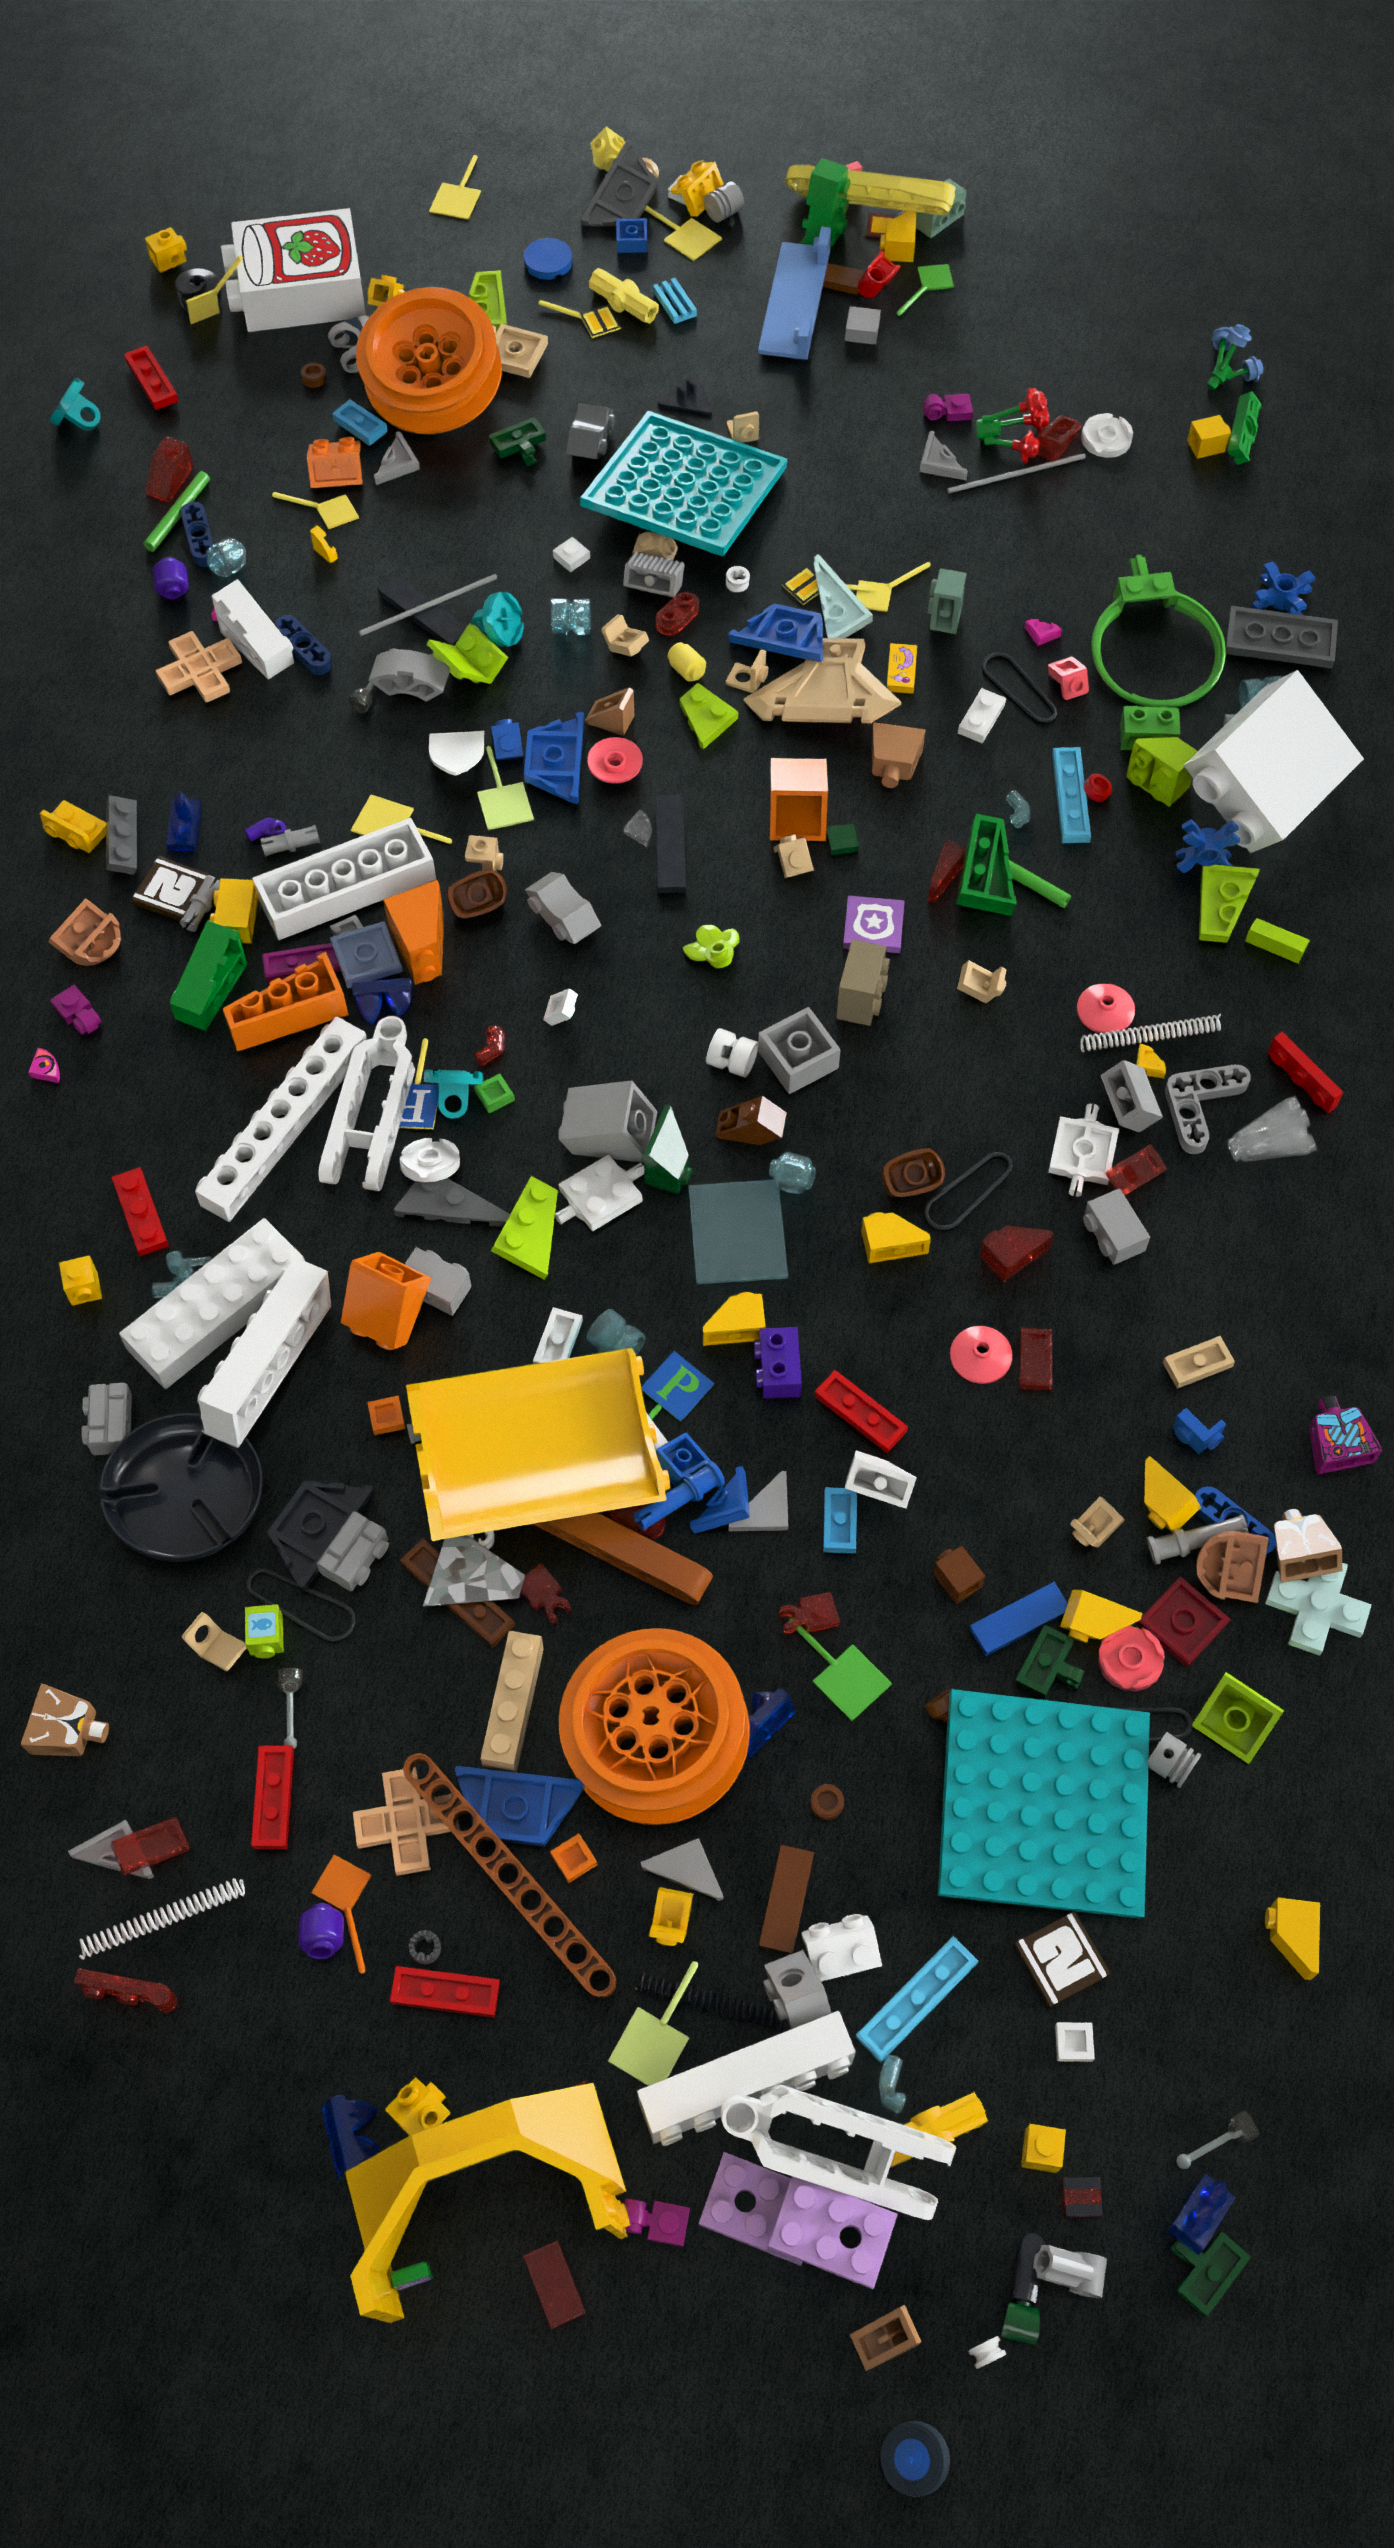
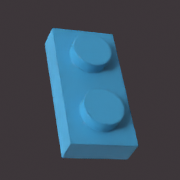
M351 399L332 413L334 422L369 446L388 432L386 423Z
M825 1487L823 1552L856 1553L857 1492L845 1488Z

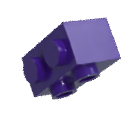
M798 1328L760 1329V1339L754 1340L755 1359H761V1369H756V1387H762L763 1399L801 1397L802 1382Z

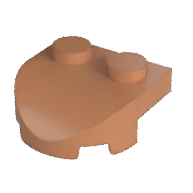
M85 898L49 938L48 942L77 964L85 966L96 965L110 958L118 949L121 941L119 923L113 914L109 913L106 915Z
M1224 1531L1212 1536L1201 1548L1197 1559V1575L1208 1592L1224 1600L1225 1597L1258 1603L1269 1537L1238 1531Z

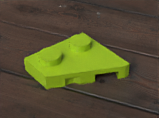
M699 683L680 698V707L684 715L688 717V724L691 730L695 732L698 744L702 749L707 747L738 719L737 710Z

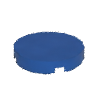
M554 238L538 239L530 243L525 249L523 256L524 265L532 276L548 280L554 279L555 275L561 274L563 276L570 270L573 261L570 247L565 242Z

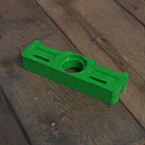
M1253 391L1243 394L1239 398L1228 445V452L1231 457H1235L1234 461L1237 465L1250 461L1251 444L1255 442L1257 433V418L1262 405Z

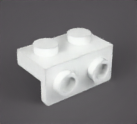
M853 1914L844 1917L842 1922L831 1925L828 1923H817L810 1926L809 1930L801 1932L803 1942L806 1945L808 1959L820 1981L882 1966L874 1926L868 1916Z

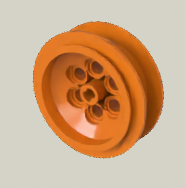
M426 287L396 295L383 303L368 318L357 342L356 361L358 371L364 382L369 401L384 420L408 432L419 434L443 433L469 423L490 404L500 384L502 362L489 317L475 301L450 289Z
M654 1628L632 1631L617 1636L599 1646L579 1665L563 1694L559 1713V1734L568 1764L577 1780H580L584 1785V1791L594 1802L619 1818L640 1824L658 1825L691 1818L711 1807L730 1789L737 1779L747 1756L750 1723L739 1682L728 1663L717 1651L692 1635L670 1629ZM644 1684L654 1686L653 1690L646 1695L637 1693ZM678 1692L686 1694L684 1700L680 1703L670 1702L673 1694ZM617 1708H629L628 1713L624 1717H613V1713ZM658 1721L655 1725L649 1726L651 1723ZM690 1724L693 1726V1730L689 1734H677V1730L681 1725ZM629 1738L636 1740L633 1748L629 1750L620 1749V1744L624 1740ZM665 1747L668 1749L665 1757L661 1759L652 1757L653 1752L657 1748Z

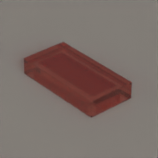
M1021 1328L1020 1389L1051 1390L1052 1329Z
M177 1817L113 1840L111 1848L124 1876L187 1852L189 1844Z

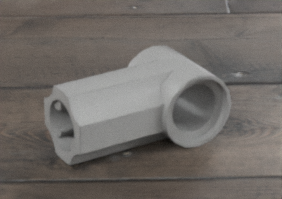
M1051 2245L1041 2246L1040 2251L1035 2254L1033 2265L1037 2272V2278L1070 2287L1069 2291L1078 2295L1102 2298L1107 2258L1085 2252L1074 2253Z

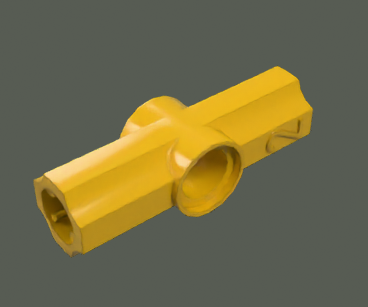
M974 2092L941 2108L939 2106L930 2108L911 2118V2122L904 2126L940 2137L952 2143L955 2141L954 2138L983 2126L988 2120L982 2103ZM895 2151L890 2168L913 2157Z

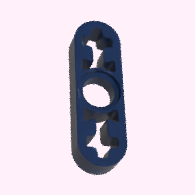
M198 502L186 503L181 508V515L193 561L197 566L208 567L216 561L217 556L205 509ZM196 514L198 521L193 522L191 515ZM197 531L205 532L202 537L192 536ZM205 547L206 554L201 555L200 548Z
M284 615L275 621L274 625L283 637H287L293 646L292 654L310 672L322 675L330 671L332 668L330 652L295 617ZM302 641L310 643L306 648L296 647Z

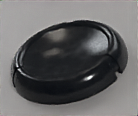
M179 1413L162 1416L137 1427L114 1448L107 1459L101 1475L100 1492L103 1495V1500H100L101 1507L113 1532L134 1551L156 1560L170 1562L201 1559L219 1552L223 1547L235 1541L253 1520L262 1495L263 1478L261 1464L254 1447L246 1437L239 1448L205 1434L201 1414Z

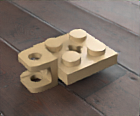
M501 324L496 332V326H493L496 344L501 356L502 371L530 378L548 345V336Z

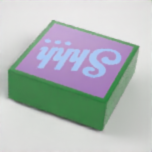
M425 2261L393 2271L391 2274L393 2287L397 2291L433 2280L430 2266Z

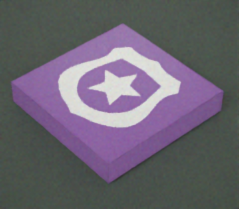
M848 896L843 948L850 949L851 941L854 939L886 946V952L900 953L905 901Z

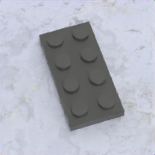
M1231 606L1226 636V654L1333 668L1338 620Z

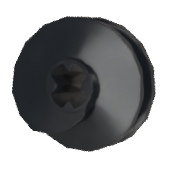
M191 269L180 274L176 279L175 287L183 310L188 312L186 300L213 290L220 282L218 276L206 269ZM222 289L217 293L218 305L223 297Z

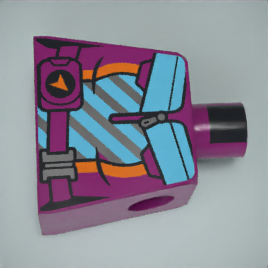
M1328 1396L1319 1400L1318 1405L1322 1414L1316 1415L1309 1426L1317 1475L1375 1463L1382 1449L1360 1409L1352 1407L1341 1410L1336 1396Z

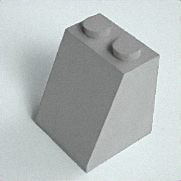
M632 1080L568 1088L567 1099L563 1105L562 1125L559 1128V1140L572 1154L600 1158L609 1154L612 1159L644 1163V1152L655 1129L657 1110Z

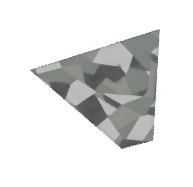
M467 1535L447 1538L444 1540L423 1606L519 1598L525 1575Z

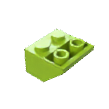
M1178 737L1137 739L1133 745L1126 777L1133 784L1140 786L1150 793L1156 800L1162 801L1170 807L1190 788L1193 777L1184 767V764L1198 751Z

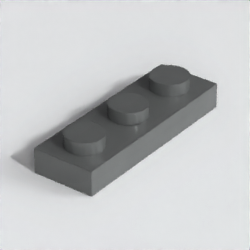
M109 795L106 801V870L134 875L137 869V800Z

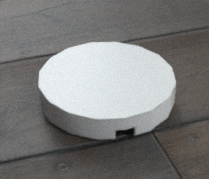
M1097 414L1085 422L1081 440L1083 446L1096 456L1105 458L1117 457L1124 454L1130 448L1133 430L1131 425L1120 416L1117 419L1113 417V414Z
M432 1138L414 1141L402 1151V1156L400 1157L401 1171L406 1177L419 1182H436L446 1179L454 1174L460 1166L459 1150L455 1144L445 1139H439L440 1142H432Z

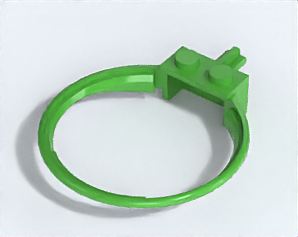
M1136 555L1135 558H1130L1129 560L1132 576L1118 578L1113 593L1114 602L1104 610L1095 625L1091 641L1093 660L1106 684L1126 700L1144 707H1181L1203 697L1218 681L1225 664V640L1218 623L1210 612L1197 601L1175 590L1171 572L1149 574L1145 557ZM1163 599L1165 608H1169L1171 604L1175 605L1174 610L1188 615L1206 628L1214 644L1215 661L1212 672L1203 686L1201 685L1197 690L1180 698L1154 700L1138 696L1134 693L1131 695L1111 679L1101 658V638L1107 626L1122 613L1124 604L1127 602Z

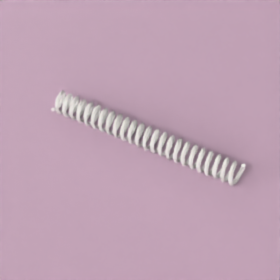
M1221 1014L1218 1016L1213 1015L1212 1017L1207 1016L1206 1018L1201 1017V1019L1197 1017L1195 1020L1191 1018L1189 1021L1185 1019L1184 1022L1179 1020L1178 1023L1173 1021V1023L1156 1024V1026L1152 1024L1150 1027L1146 1025L1144 1028L1142 1026L1139 1028L1134 1027L1133 1030L1128 1028V1030L1122 1029V1031L1117 1030L1116 1032L1112 1030L1110 1033L1106 1031L1105 1034L1100 1032L1099 1035L1095 1033L1093 1036L1091 1034L1088 1036L1083 1035L1081 1038V1051L1084 1052V1038L1087 1051L1091 1050L1090 1037L1092 1039V1048L1094 1051L1096 1050L1095 1036L1098 1039V1048L1101 1050V1035L1104 1048L1107 1049L1108 1047L1106 1035L1109 1037V1045L1112 1048V1033L1115 1036V1046L1118 1047V1032L1122 1046L1125 1045L1123 1032L1126 1034L1127 1045H1130L1129 1031L1131 1032L1132 1043L1135 1045V1030L1137 1031L1138 1043H1141V1029L1143 1031V1040L1146 1043V1028L1148 1029L1149 1040L1152 1042V1027L1156 1041L1159 1039L1157 1027L1160 1028V1038L1162 1040L1164 1039L1163 1026H1165L1166 1038H1170L1169 1025L1171 1026V1035L1175 1038L1174 1024L1177 1026V1036L1180 1038V1023L1182 1024L1183 1035L1186 1037V1022L1188 1023V1033L1191 1036L1193 1034L1191 1021L1194 1023V1033L1197 1035V1020L1199 1021L1200 1033L1203 1034V1019L1207 1033H1209L1210 1027L1212 1032L1215 1031L1214 1018H1216V1028L1220 1031L1219 1017Z
M232 1879L234 1891L230 1883L226 1881L228 1895L223 1885L219 1884L221 1897L215 1886L212 1888L214 1898L210 1890L206 1889L208 1902L203 1892L200 1891L201 1904L197 1896L193 1894L195 1908L189 1897H186L188 1910L183 1900L180 1899L182 1914L176 1902H173L175 1916L170 1905L167 1904L166 1908L169 1919L162 1907H160L162 1921L157 1911L153 1910L156 1925L148 1912L146 1915L149 1927L143 1915H140L142 1929L137 1919L133 1918L136 1933L129 1920L126 1922L129 1935L123 1923H120L122 1937L114 1925L113 1930L116 1941L109 1928L106 1930L109 1943L103 1931H100L102 1946L97 1935L94 1933L96 1949L90 1937L87 1936L89 1952L83 1939H80L82 1955H79V1957L84 1960L86 1955L91 1957L93 1952L98 1954L99 1949L104 1952L106 1947L111 1949L113 1944L118 1946L119 1941L124 1944L126 1939L131 1941L133 1936L138 1938L139 1933L144 1936L146 1931L151 1933L153 1928L158 1930L159 1925L164 1928L166 1923L172 1924V1919L175 1922H178L179 1917L184 1920L186 1915L188 1917L192 1916V1911L197 1915L199 1909L202 1912L205 1911V1906L208 1909H211L212 1904L217 1907L219 1902L225 1903V1898L228 1901H231L232 1896L237 1899L238 1893L244 1896L243 1880L240 1879L239 1881L240 1889L236 1879Z

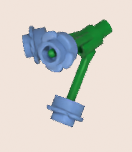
M1236 324L1235 328L1221 327L1212 333L1211 340L1213 347L1218 350V357L1215 369L1211 373L1212 378L1206 384L1211 390H1215L1225 380L1228 381L1237 376L1243 375L1246 381L1254 380L1256 382L1259 380V375L1263 374L1262 362L1260 359H1256L1255 356L1244 360L1240 370L1232 371V368L1228 365L1236 347H1245L1247 342L1251 340L1250 330L1247 327ZM1224 351H1228L1223 360Z

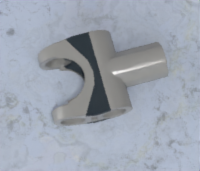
M363 315L336 324L329 331L328 338L334 347L350 348L342 355L340 360L346 372H359L357 361L351 365H348L347 362L350 359L356 358L358 338L369 318L368 316ZM338 333H345L340 339H334Z

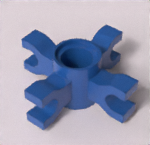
M1273 561L1264 564L1263 569L1267 573L1262 574L1260 579L1270 589H1262L1255 592L1254 596L1257 598V601L1252 602L1251 606L1253 609L1265 610L1272 606L1278 610H1287L1290 614L1303 615L1301 611L1306 609L1307 604L1298 598L1297 595L1307 594L1312 591L1309 583L1315 581V576L1311 571H1307L1295 578L1291 574H1280L1277 565Z
M1192 819L1182 824V829L1188 833L1183 836V840L1192 846L1176 851V856L1181 860V862L1177 863V868L1181 872L1186 873L1196 863L1202 866H1233L1228 862V859L1232 857L1231 852L1223 848L1234 846L1240 842V838L1234 833L1239 830V826L1235 822L1229 821L1219 831L1214 828L1200 829Z

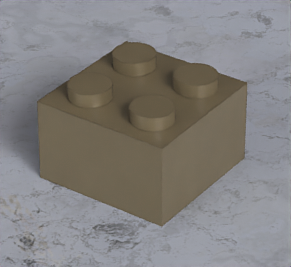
M852 939L839 986L836 1019L871 1026L873 1015L879 1016L882 1003L881 996L882 992H885L887 972L890 959L885 958L886 946Z

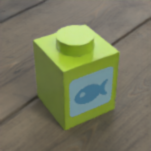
M278 1604L245 1607V1644L250 1655H255L257 1658H271L275 1656V1653H284L283 1615Z

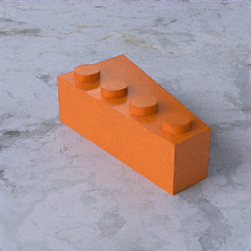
M326 952L318 955L317 961L308 966L305 963L294 969L295 973L281 980L278 977L269 982L270 985L261 992L255 990L222 1008L237 1052L334 1020L336 1016L340 1018L349 1015L342 988Z

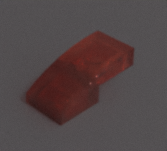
M1150 1144L1106 1171L1105 1174L1116 1190L1120 1188L1124 1196L1166 1171L1167 1167Z

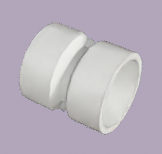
M719 1028L709 1045L706 1063L719 1069L728 1067L730 1073L746 1078L756 1059L759 1043L746 1037L736 1039L735 1033ZM730 1047H733L730 1057H727Z

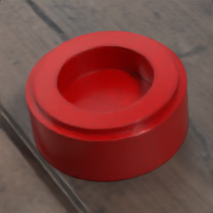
M1095 773L1084 782V790L1092 800L1104 802L1112 794V785L1105 776Z

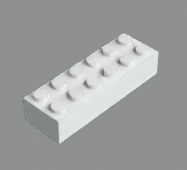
M408 818L253 878L259 902L278 940H281L436 880L433 858L412 818Z
M263 1218L119 1333L120 1337L132 1356L166 1390L244 1327L253 1313L257 1314L261 1308L267 1291L273 1290L278 1283V1277L282 1269L288 1267L294 1257L305 1261L304 1257Z
M295 1257L288 1267L282 1269L278 1277V1283L273 1290L267 1291L257 1314L253 1313L250 1316L245 1332L241 1337H237L234 1340L226 1360L219 1362L213 1379L209 1385H204L199 1392L198 1403L205 1434L239 1448L330 1309L331 1299L328 1271Z
M837 2011L637 2090L639 2105L653 2144L661 2141L662 2145L666 2146L682 2139V2132L695 2128L696 2132H701L715 2126V2120L721 2117V2106L732 2095H746L759 2100L761 2096L782 2085L804 2091L816 2085L815 2080L824 2075H828L829 2079L839 2077L849 2071L848 2067L852 2065L855 2049L841 2014Z

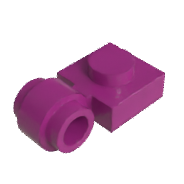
M930 394L923 402L924 414L930 420H938L942 415H946L947 421L972 420L973 409L969 394L944 395V401L938 395Z
M75 985L50 999L52 1006L68 1025L73 1023L81 1035L84 1033L90 1034L101 1023V1019L92 1008L90 1002Z
M625 2199L624 2205L630 2220V2226L625 2227L626 2232L641 2234L642 2227L648 2226L650 2227L649 2241L679 2247L684 2246L690 2212L689 2207L654 2201L653 2212L650 2214L646 2210L647 2203Z

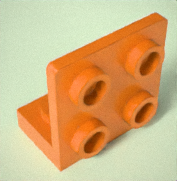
M352 437L341 438L339 442L329 443L327 439L313 441V444L309 445L307 453L311 488L363 484L360 462L361 442L354 441Z

